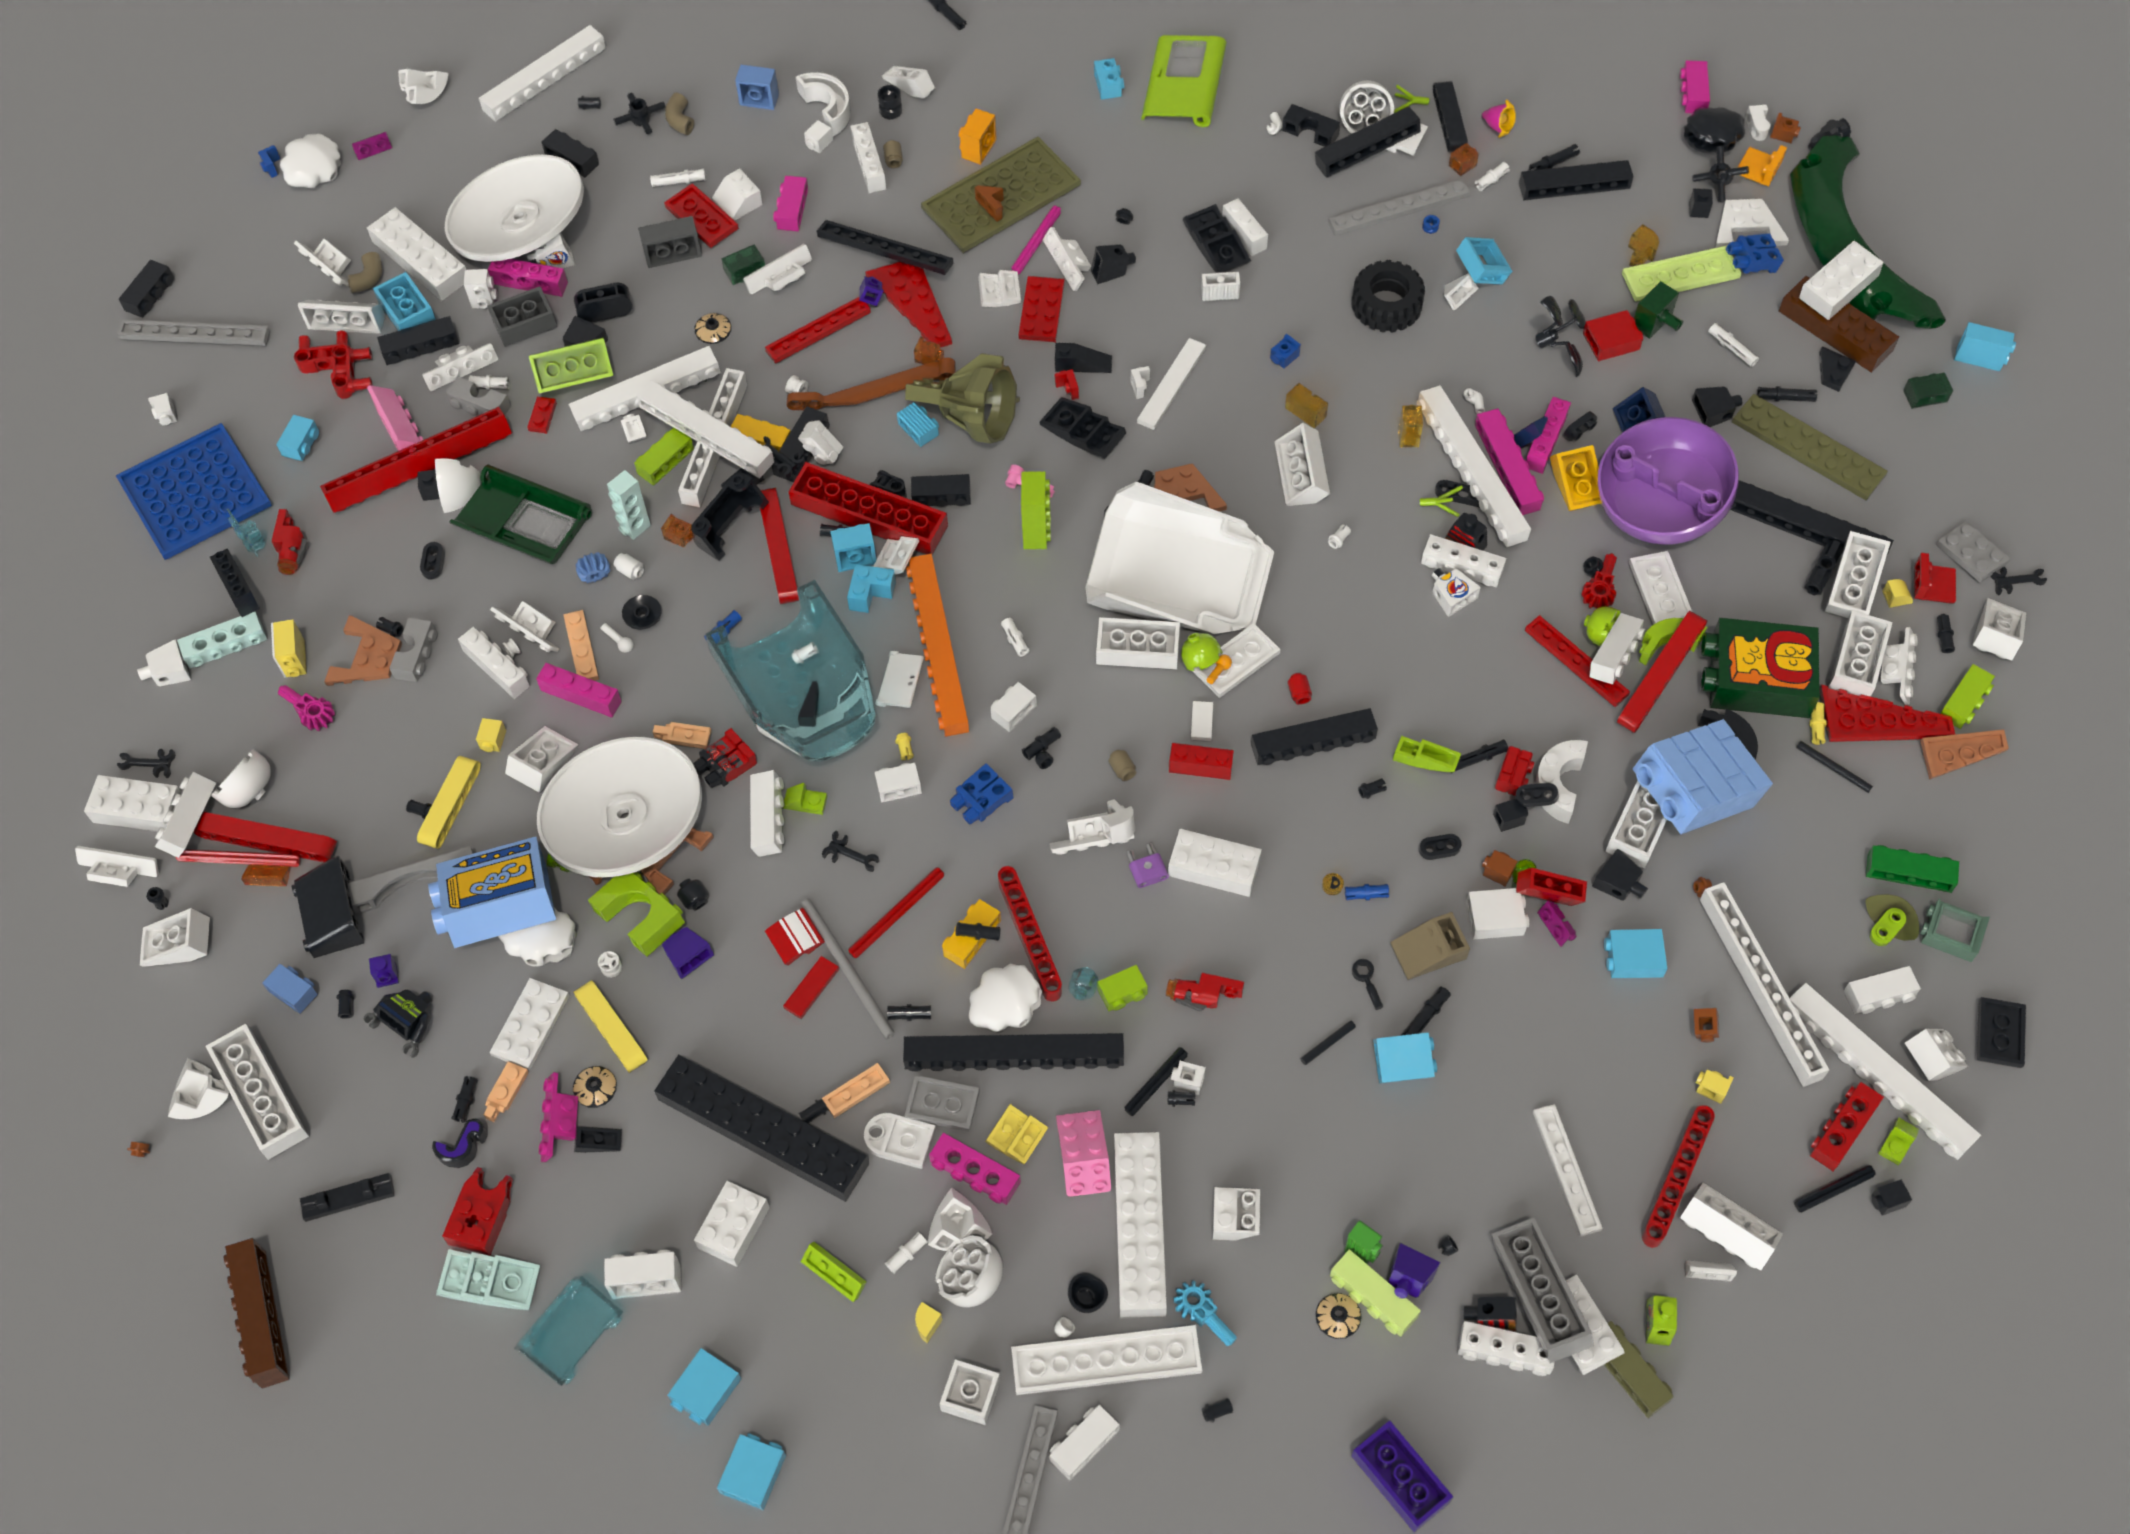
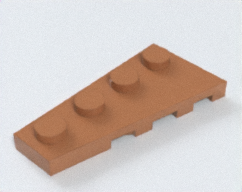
M2004 729L1928 737L1920 741L1929 780L2001 754L2009 749Z

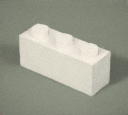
M1239 198L1223 205L1222 217H1226L1232 230H1236L1247 252L1253 256L1266 250L1268 234Z
M1907 966L1849 982L1844 989V993L1854 1014L1860 1012L1868 1014L1878 1007L1885 1009L1900 1001H1903V1003L1913 1001L1921 988L1911 967Z
M1100 1405L1095 1409L1093 1407L1090 1408L1083 1416L1085 1420L1079 1426L1077 1424L1073 1425L1066 1433L1068 1437L1062 1443L1058 1441L1049 1451L1051 1453L1049 1455L1050 1462L1069 1481L1120 1430V1424Z

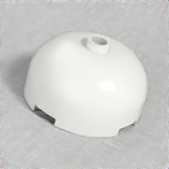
M1365 80L1351 85L1344 92L1339 104V113L1347 130L1350 133H1355L1357 130L1350 125V122L1352 124H1359L1364 118L1366 125L1369 126L1394 114V104L1384 86L1374 81ZM1371 116L1376 117L1373 123L1368 122Z
M254 748L248 754L250 758L247 759L245 757L220 784L221 790L219 791L216 788L211 794L222 805L229 808H241L249 804L254 798L258 801L266 792L263 788L270 779V765L266 758Z
M968 1236L962 1238V1243L953 1250L948 1249L939 1263L935 1279L939 1284V1294L960 1307H974L987 1301L999 1287L1003 1275V1263L998 1251L983 1238Z

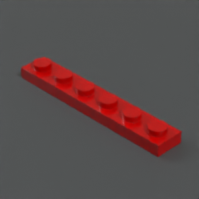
M859 297L765 346V350L776 364L870 314V307L867 303L859 301Z
M1539 615L1526 626L1525 631L1614 707L1618 706L1629 696L1630 691L1617 680L1610 684L1591 678L1592 659Z

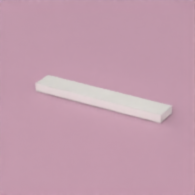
M1191 338L1188 339L1138 417V424L1155 430L1206 349L1205 344Z
M1555 1104L1534 1109L1533 1115L1579 1236L1601 1231L1603 1229Z

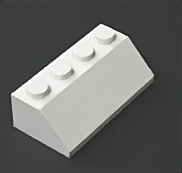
M305 300L298 303V308L307 328L314 330L381 334L386 317L381 304L322 300Z
M1302 423L1274 441L1287 506L1314 504L1330 495L1318 430Z
M1702 1183L1680 1217L1687 1226L1698 1229L1704 1233L1707 1239L1718 1242L1724 1246L1728 1253L1738 1255L1744 1259L1748 1266L1762 1270L1783 1235L1705 1183Z

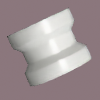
M793 375L787 381L785 390L789 394L807 392L809 383Z
M607 951L598 958V966L604 976L612 978L619 975L622 970V964L616 953Z

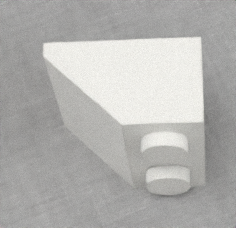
M740 168L724 177L712 197L717 206L734 221L763 205L760 190Z

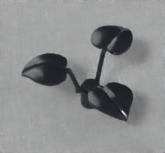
M1547 296L1540 303L1546 307L1555 322L1543 330V332L1536 334V341L1540 348L1551 345V347L1566 345L1577 377L1583 368L1582 358L1574 344H1570L1569 341L1556 342L1559 339L1557 332L1575 321L1579 328L1583 329L1586 320L1574 299H1570L1568 305L1574 318L1563 324L1561 310L1553 296Z

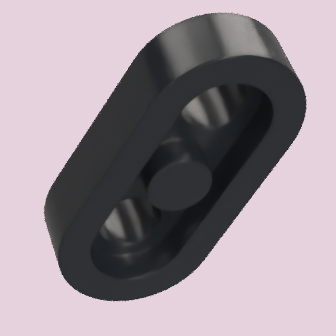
M1592 411L1587 412L1567 427L1564 436L1569 441L1578 440L1585 431H1590L1596 426L1597 416Z
M430 542L423 548L420 570L427 579H434L441 573L444 550L440 543Z
M1552 783L1527 784L1517 789L1516 799L1523 807L1547 806L1558 801L1559 791ZM1547 794H1552L1550 798L1545 797ZM1525 796H1531L1528 800L1524 799Z
M1454 834L1427 837L1421 841L1419 853L1427 860L1455 856L1460 852L1462 842ZM1447 845L1453 846V849L1447 848ZM1426 849H1432L1433 852H1428Z

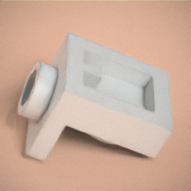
M1149 366L1131 370L1130 382L1136 399L1144 398V390L1147 389L1146 381L1150 380Z
M629 414L623 417L621 426L628 443L647 438L639 415Z

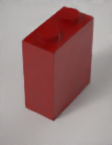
M1628 310L1586 321L1583 335L1598 362L1638 351L1644 339L1643 333L1638 330L1635 319Z

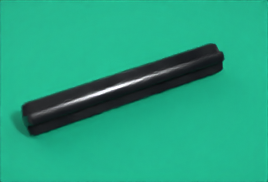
M1182 1047L1177 1048L1126 1104L1125 1111L1130 1116H1134L1169 1078L1173 1068H1178L1179 1062L1187 1058V1051Z
M1867 1165L1796 1200L1794 1205L1799 1212H1804L1873 1178L1876 1172L1871 1165Z

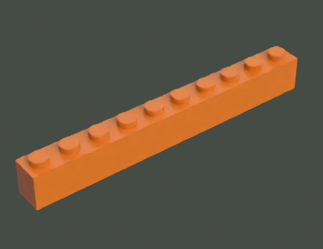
M932 554L911 557L909 566H906L907 577L912 578L909 586L911 594H915L916 597L913 599L914 610L919 611L916 619L918 627H922L923 632H920L921 643L926 644V649H923L925 661L930 663V666H927L928 677H933L934 683H930L932 695L937 696V700H934L935 710L940 712L941 715L938 718L939 729H944L945 737L968 733L967 714Z

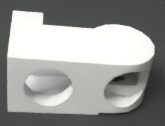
M1766 104L1749 106L1745 116L1751 136L1757 141L1765 140L1770 129V123L1766 120L1768 112Z

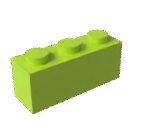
M673 427L657 443H654L647 452L637 458L634 462L637 474L654 486L694 450L692 439Z
M1972 664L1940 714L1952 716L1953 725L1959 729L1965 723L1970 724L1975 716V713L1972 711L1974 708L1979 710L1985 701L1982 696L1984 694L1988 696L1994 687L1991 682L1995 676Z

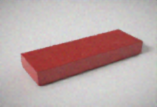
M821 956L783 1005L784 1009L802 1019L839 971V966Z

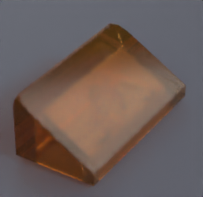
M248 865L241 880L245 885L287 886L291 867Z

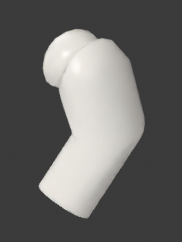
M1273 112L1270 115L1272 123H1270V126L1267 125V131L1271 135H1276L1282 128V121L1279 114Z

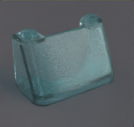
M575 1276L520 1339L514 1350L559 1386L563 1384L568 1385L576 1375L573 1372L575 1365L605 1330L609 1328L614 1329L622 1320L620 1316L623 1311L583 1276Z

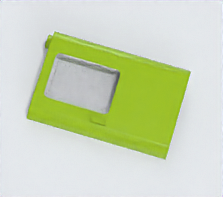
M1163 35L1159 37L1141 119L1144 120L1146 116L1193 117V121L1197 126H1209L1226 49V40L1220 36ZM1202 117L1203 122H1200L1197 118Z

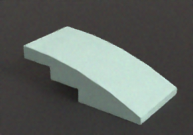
M448 1249L436 1295L483 1305L529 1310L540 1265L498 1255L492 1257L475 1252L468 1254Z

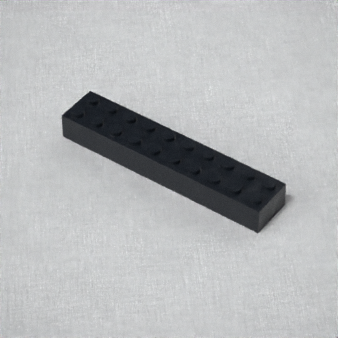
M679 1054L654 1090L657 1099L662 1103L845 1202L869 1166L867 1155Z

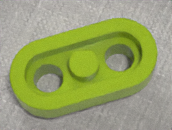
M1898 908L1888 909L1870 931L1871 941L1877 946L1888 945L1905 925V913ZM1893 915L1897 916V917L1899 918V920H1898V921L1894 920V919L1892 918V916H1893ZM1879 931H1884L1886 936L1880 935Z

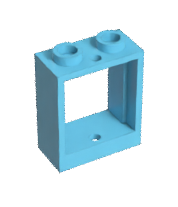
M1465 237L1456 249L1475 283L1503 284L1513 272L1494 239ZM1478 255H1482L1488 265H1484Z

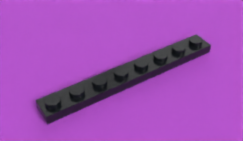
M825 220L817 230L818 237L942 275H946L954 264L952 257L829 220Z

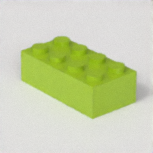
M604 338L529 355L538 393L613 376Z
M1045 471L1021 472L1023 549H1047V541H1051L1050 479H1046Z

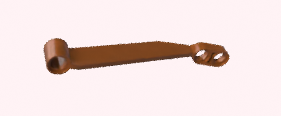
M942 358L939 362L927 363L826 396L818 392L790 393L787 395V407L797 411L804 410L806 406L818 410L825 406L860 404L906 389V384L913 383V380H922V378L945 380L956 373V362L952 358Z

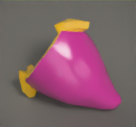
M1506 99L1505 104L1497 105L1484 111L1482 118L1486 120L1493 130L1499 133L1498 138L1509 134L1513 128L1516 112L1512 103Z

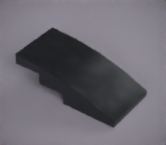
M1216 204L1183 217V222L1191 237L1216 273L1228 272L1251 262L1236 230H1232L1226 217H1222Z
M1063 397L1055 403L1039 422L1041 426L1068 443L1104 459L1126 434L1125 427L1110 423L1108 417L1094 413L1090 406Z

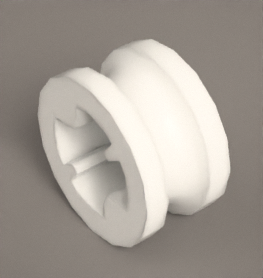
M511 638L508 639V643H502L503 648L511 658H514L515 654L519 655L521 653Z

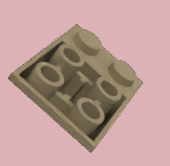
M1452 912L1432 918L1390 942L1407 980L1466 960L1470 951V947Z

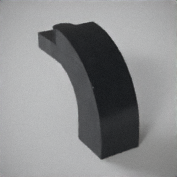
M1728 709L1725 710L1724 715L1718 714L1713 710H1703L1698 726H1707L1724 719L1735 733L1734 736L1739 738L1756 760L1758 752L1757 737L1750 724L1743 717Z

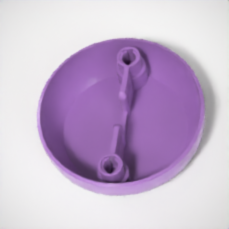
M1678 417L1651 419L1627 429L1609 445L1602 457L1598 470L1599 497L1611 521L1619 529L1636 539L1660 545L1688 542L1701 537L1716 527L1732 508L1739 484L1737 460L1727 441L1705 424Z

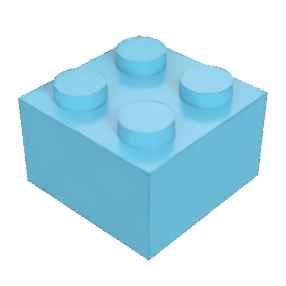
M859 524L854 527L830 531L838 572L853 570L855 564L865 566L875 564L876 554L870 524Z

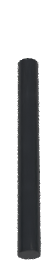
M1800 741L1796 748L1869 793L1873 788L1871 784L1803 741Z

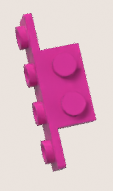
M553 1072L546 1078L543 1085V1091L546 1092L542 1103L544 1120L540 1126V1133H543L538 1150L541 1155V1162H546L552 1157L554 1138L573 1141L576 1135L578 1096L557 1093L558 1073Z

